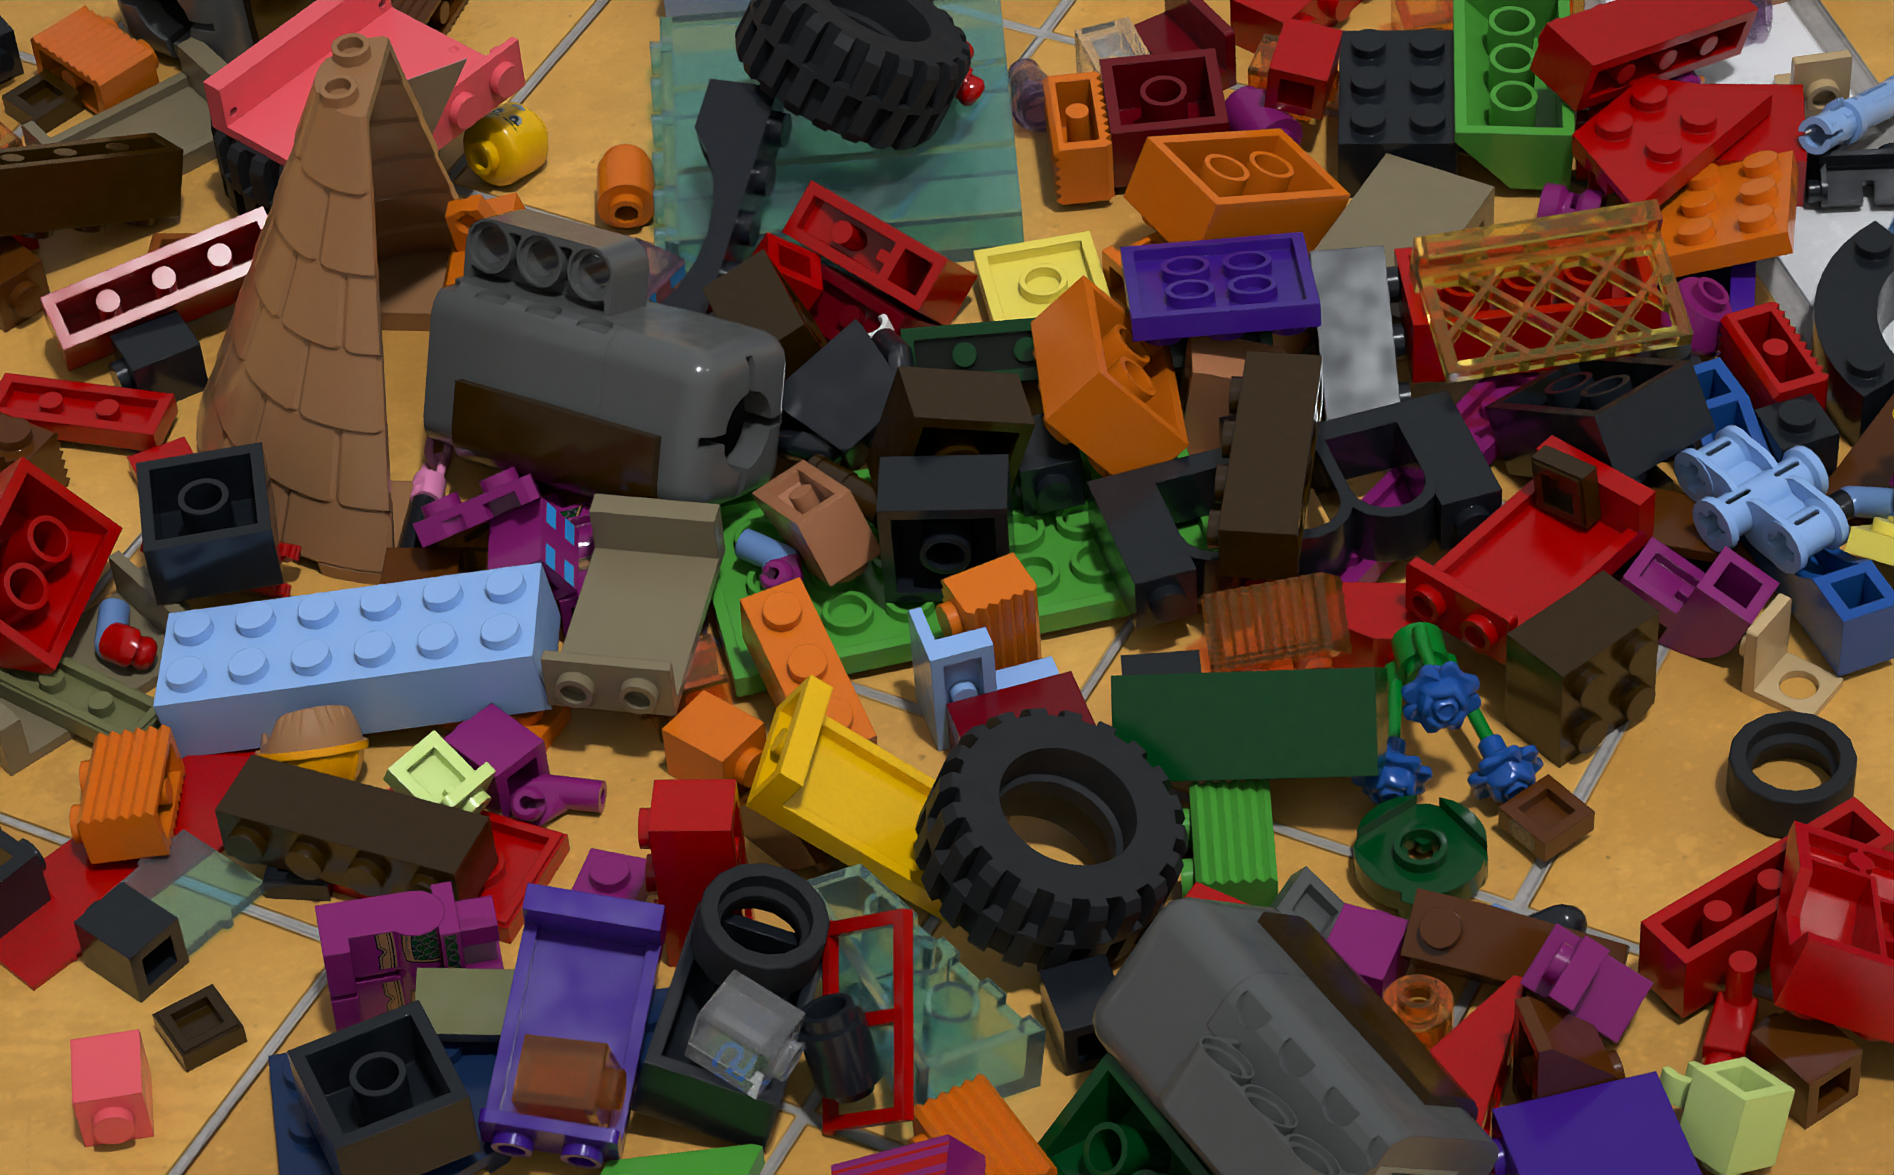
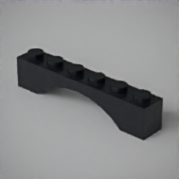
M711 78L694 127L704 159L713 175V209L708 234L695 263L678 287L661 303L666 306L684 308L706 315L712 312L713 309L702 288L744 261L748 247L753 248L757 244L761 228V217L759 214L763 198L771 197L774 191L777 175L775 160L779 148L787 147L792 132L791 114L785 112L782 102L765 94L760 89V85Z

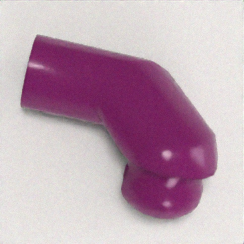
M543 774L513 793L510 799L511 814L513 819L541 827L569 809L602 813L606 803L607 784L604 780Z

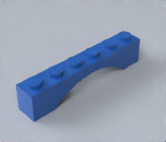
M1721 358L1694 365L1716 428L1714 432L1695 442V449L1698 450L1714 441L1716 433L1724 427L1735 425L1743 429L1771 454L1748 394ZM1745 535L1739 537V540L1759 568L1780 583L1775 589L1777 593L1792 598L1791 612L1838 677L1894 658V590L1870 559L1857 558L1840 548L1836 550L1825 548L1809 557L1806 567L1795 574H1787L1778 569L1772 561L1755 549Z

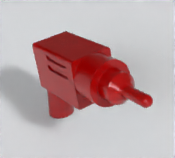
M1739 950L1732 953L1729 957L1725 992L1719 991L1703 1043L1701 1061L1703 1065L1741 1057L1749 1059L1751 1033L1757 1026L1759 999L1753 998L1757 959L1749 951Z

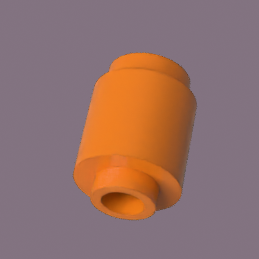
M620 144L611 147L599 161L596 170L598 214L606 224L614 228L632 229L641 227L651 220L656 209L655 168L653 162L645 151L638 146Z

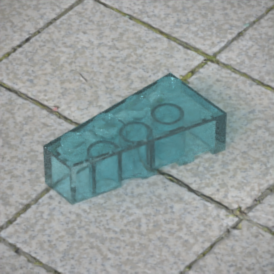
M861 863L806 880L824 900L829 920L836 921L901 908L911 909ZM913 910L914 1107L916 1104L924 1105L928 1098L936 1099L941 1091L948 1093L953 1085L960 1087L966 1079L972 1081L978 1073L987 1077L1002 1098L1040 1086L1046 1028L1030 1014L1024 1018L1019 1016L1006 1004L1007 994L989 977L980 981L960 963V951L944 937L940 939L931 937L917 924L918 914ZM893 927L839 937V993L850 995L853 998L854 1004L861 1007L865 1013L894 1008ZM894 1025L872 1028L871 1032L884 1068L883 1077L894 1093Z

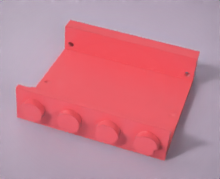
M316 0L203 81L212 126L284 167L293 148L295 131L315 75L325 59L333 57L331 45L341 35L359 33L367 38L379 36L389 38L407 79L467 59L433 133L438 151L525 86L518 39L514 37L509 38L500 46L493 47L490 53L485 56L393 8L391 0Z

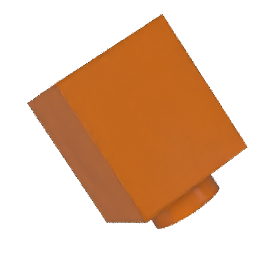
M703 690L662 728L667 768L670 776L676 779H736L739 797L748 788L752 787L767 740L763 721Z

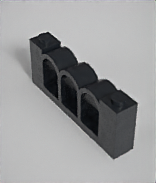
M1447 390L1320 422L1311 489H1314L1330 521L1316 528L1305 529L1298 581H1324L1337 575L1349 564L1352 553L1368 560L1392 562L1406 560L1422 553L1434 539L1441 551L1453 548L1502 506V488ZM1222 447L1087 481L1089 528L1136 629L1198 614V604L1223 606L1239 603L1246 600L1245 587L1247 580H1266L1219 576V551L1201 550L1188 544L1180 535L1175 525L1176 523L1207 516L1210 510H1221L1222 503H1215L1214 492L1217 465L1229 464L1228 458H1222ZM1397 467L1414 500L1396 507L1385 508L1369 505L1356 497L1350 490L1346 480Z

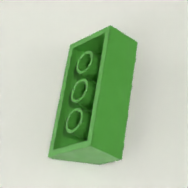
M1452 0L1454 142L1510 189L1542 191L1547 182L1565 185L1570 190L1573 163L1572 134L1575 132L1574 110L1530 70L1541 31L1546 26V23L1556 18H1564L1570 15V0Z

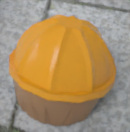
M343 705L315 706L282 715L276 721L270 738L267 733L262 734L260 750L256 751L255 755L355 781L361 771L364 749L369 747V740L362 736L361 727L350 707Z

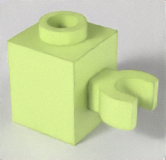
M1746 1057L1708 1065L1691 1061L1688 1062L1685 1076L1669 1066L1662 1068L1660 1081L1671 1105L1684 1108L1680 1126L1693 1155L1701 1160L1700 1163L1704 1169L1715 1175H1741L1745 1172L1775 1166L1795 1089Z

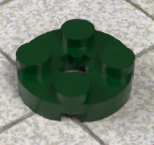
M1417 795L1392 798L1371 809L1360 821L1357 828V839L1353 846V867L1356 879L1368 895L1379 903L1394 908L1400 918L1407 920L1410 919L1417 888L1468 900L1478 889L1485 885L1488 878L1486 830L1473 812L1453 800L1439 797V806L1432 804H1417ZM1415 848L1420 853L1433 850L1434 853L1431 858L1420 860L1409 857L1408 850Z

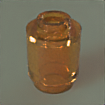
M1423 974L1407 975L1395 980L1386 989L1383 1000L1428 1050L1433 1048L1453 1030V995L1448 986L1439 979Z

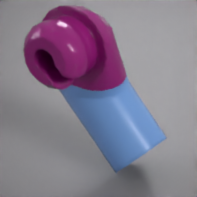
M746 529L740 535L736 543L735 555L741 560L762 568V574L759 577L764 590L798 577L803 582L801 557L797 549L752 529Z

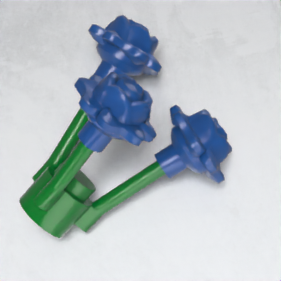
M1416 622L1400 628L1391 640L1395 660L1384 667L1387 668L1389 712L1385 765L1379 776L1351 777V782L1361 786L1362 792L1368 795L1374 804H1381L1396 797L1424 794L1425 783L1433 778V771L1430 767L1421 765L1422 760L1419 757L1406 755V742L1401 738L1403 710V716L1407 720L1421 723L1427 733H1436L1444 728L1451 730L1459 729L1467 716L1480 740L1477 747L1483 758L1478 764V771L1471 774L1467 779L1470 787L1474 788L1473 794L1476 799L1481 800L1491 796L1494 802L1504 804L1536 782L1535 774L1544 766L1541 758L1537 757L1538 749L1535 745L1520 748L1518 745L1507 747L1500 735L1493 734L1479 708L1481 706V699L1476 693L1480 687L1478 677L1473 674L1464 673L1458 666L1456 656L1447 653L1442 631L1438 626L1428 622ZM1402 697H1403L1404 701H1406V703H1405V705L1403 706V708H1402Z

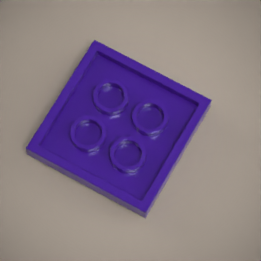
M1303 232L1120 247L1121 269L1133 342L1145 341L1150 345L1167 346L1179 342L1182 338L1208 336L1213 340L1228 341L1240 338L1247 332L1270 331L1276 335L1290 336L1302 333L1308 327L1322 326L1321 303Z

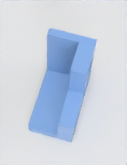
M922 608L908 610L916 699L938 752L950 749L946 711L947 703L1060 674L1052 656L995 670L994 645L986 627L935 640Z

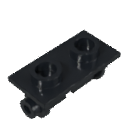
M1894 142L1884 144L1878 149L1852 150L1851 147L1846 145H1836L1823 154L1814 155L1808 152L1805 182H1807V202L1819 203L1820 209L1862 207L1864 202L1862 186H1873L1874 206L1894 205Z

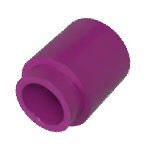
M1244 86L1235 90L1226 99L1225 105L1229 121V132L1281 128L1300 146L1303 137L1300 123L1288 112L1264 107L1266 90L1257 89L1253 86Z

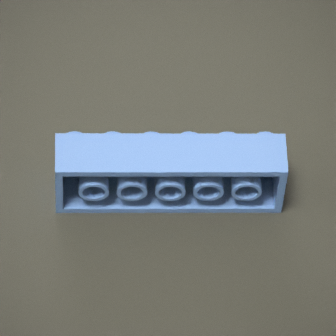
M542 563L169 613L153 707L161 725L164 724L171 728L181 758L188 755H210L260 748L262 734L267 733L270 738L276 721L282 715L315 706L343 705L350 707L361 727L362 734L466 721L491 703L508 715L551 710L553 705H548L540 659L543 650L558 651L561 615Z

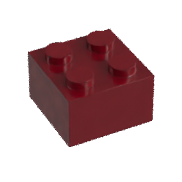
M1215 48L1099 59L1102 89L1112 142L1114 188L1128 186L1147 137L1229 132V121Z

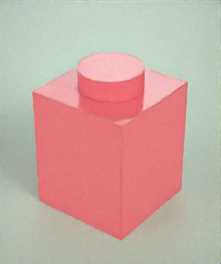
M136 1029L71 1039L72 1104L85 1147L102 1144H120L128 1140L154 1137L152 1077L140 1030Z

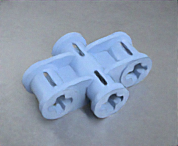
M1728 425L1716 433L1715 440L1698 450L1687 448L1675 456L1674 472L1677 481L1690 499L1697 502L1694 504L1692 511L1696 529L1703 541L1713 550L1721 552L1725 546L1732 549L1737 546L1739 537L1745 535L1750 544L1772 561L1778 569L1787 574H1795L1806 567L1808 558L1825 548L1836 550L1847 543L1849 525L1846 516L1840 506L1832 498L1825 495L1829 488L1827 472L1819 457L1807 447L1794 446L1786 451L1782 461L1777 463L1775 458L1743 429L1735 425Z

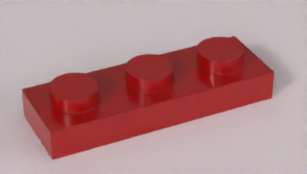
M4 373L0 381V412L13 417L23 418L29 423L59 434L57 440L145 451L162 445L178 413L175 395L172 393Z

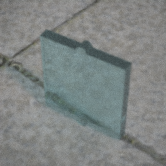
M183 829L172 838V846H170L171 855L140 858L138 860L139 867L122 881L178 917L189 957L222 928H231L234 925L233 919L262 895L264 889L261 879Z

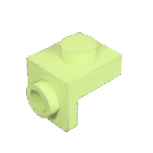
M433 730L390 766L383 780L397 793L480 814L491 800L486 791L497 771L488 762H485L475 771Z

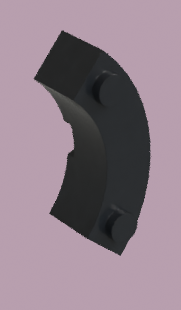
M1873 221L1859 230L1832 256L1821 275L1814 301L1810 350H1812V357L1818 358L1817 365L1824 366L1823 373L1829 374L1825 412L1840 432V435L1851 446L1855 445L1894 394V353L1882 335L1886 327L1894 320V234L1877 221Z

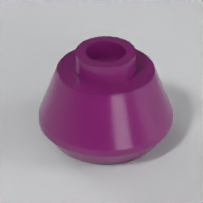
M1687 277L1659 291L1662 301L1660 336L1675 333L1677 336L1685 338L1691 344V354L1695 353L1698 356H1706L1717 353L1719 351L1718 347L1721 345L1719 338L1722 335L1719 329L1723 326L1720 320L1725 314L1732 313L1729 295L1725 288L1717 281L1708 277Z

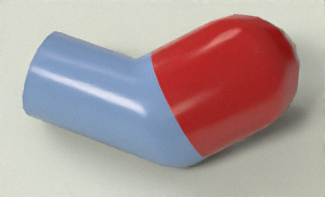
M117 598L103 600L98 609L94 639L95 651L98 656L104 661L123 668L131 665L140 671L148 669L154 662L157 654L158 645L152 637L142 636L139 629L129 626L131 610L125 601Z

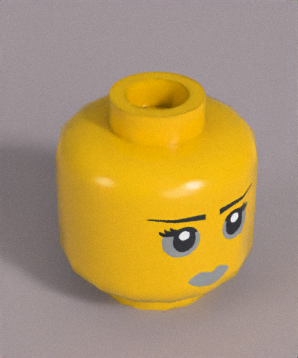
M515 102L500 104L473 126L465 130L463 147L467 163L475 174L488 184L501 187L519 181L535 172L546 161L549 144L548 130L544 121L538 114L523 104Z

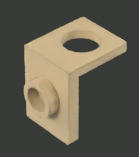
M1849 50L1796 56L1792 58L1791 73L1774 75V84H1803L1805 119L1820 114L1829 102L1840 97H1844V100L1849 98L1853 58Z
M1779 593L1761 615L1752 622L1741 640L1739 654L1744 657L1742 693L1782 712L1795 711L1818 716L1843 687V678L1788 652L1792 598ZM1801 677L1812 681L1817 686L1818 691L1809 698L1795 699L1785 695L1779 686L1789 678Z

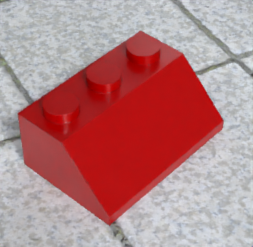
M23 456L0 472V667L49 675L55 671L107 563L108 556H110L123 528Z

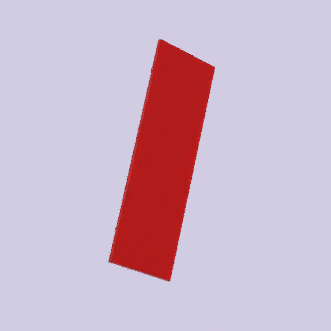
M260 748L210 755H188L182 758L186 776H183L184 784H182V793H180L181 802H178L179 811H177V819L175 820L176 828H173L174 837H171V855L93 865L89 860L84 844H77L72 838L45 857L44 860L47 868L43 875L51 900L0 938V965L31 990L35 991L82 956L73 922L84 914L92 903L102 899L122 881L155 902L225 850L215 809L251 754L255 755V752L260 750Z

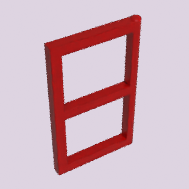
M901 908L842 920H830L827 940L822 953V996L839 993V937L893 927L894 1008L866 1012L865 1014L870 1029L894 1025V1107L839 1115V1103L835 1099L822 1097V1133L825 1135H833L839 1131L914 1121L912 909Z

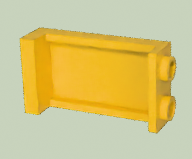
M810 674L776 708L746 806L948 923L939 912L942 906L939 899L931 901L921 881L924 870H920L916 864L914 844L918 838L915 830L918 817L936 780L825 715L833 687Z

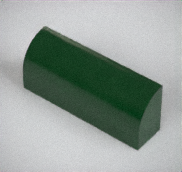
M1363 667L1111 676L1112 727L1117 729L1115 736L1127 744L1134 740L1147 751L1148 757L1146 761L1152 767L1160 765L1170 781L1379 776L1383 771L1387 754L1389 727L1387 668Z

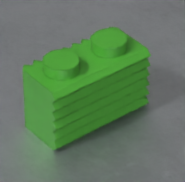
M1246 779L1244 782L1232 780L1230 783L1220 780L1216 784L1210 780L1204 784H1200L1197 781L1192 782L1189 785L1190 808H1183L1185 820L1182 825H1185L1187 830L1188 848H1192L1193 858L1182 860L1184 864L1181 871L1182 898L1186 896L1196 882H1199L1249 905L1270 907L1278 895V877L1269 780L1259 779L1254 781Z

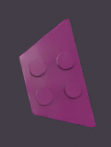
M514 466L479 481L483 494L467 501L461 502L456 491L420 507L425 519L414 523L413 527L422 547L429 546L540 498L542 493L532 473L519 477Z

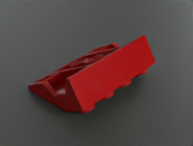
M1794 820L1788 833L1770 958L1775 1006L1784 1008L1790 1014L1804 1020L1818 1019L1849 1029L1857 1036L1869 1041L1883 1040L1894 1044L1893 852Z

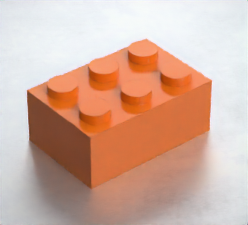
M1281 128L1147 137L1123 197L1142 215L1144 223L1157 230L1169 243L1303 232L1309 255L1310 251H1314L1344 211L1351 194Z
M1083 275L1031 322L1034 343L1033 356L1037 364L1038 389L1041 393L1044 411L1043 423L1050 434L1060 443L1068 445L1072 442L1087 455L1092 467L1102 477L1173 460L1189 446L1171 349L1168 345L1155 346L1145 341L1133 342L1129 313Z

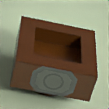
M1547 774L1499 806L1498 825L1545 863L1594 830L1595 811Z

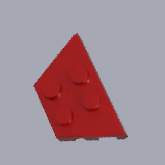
M1642 77L1572 134V154L1585 169L1595 174L1596 183L1607 195L1614 192L1617 193L1625 203L1624 216L1630 222L1637 225L1770 115L1772 93L1763 90Z

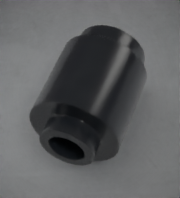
M845 993L828 994L810 1001L799 1012L801 1024L798 1027L797 1035L817 1093L821 1097L835 1099L838 1103H853L864 1099L873 1092L874 1085L880 1081L884 1074V1068L864 1010L856 1006L853 998Z

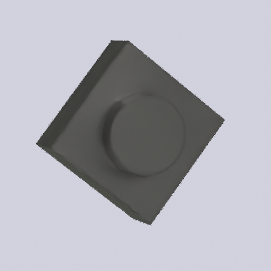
M1305 866L1290 876L1270 907L1282 914L1300 916L1308 920L1327 940L1344 902Z

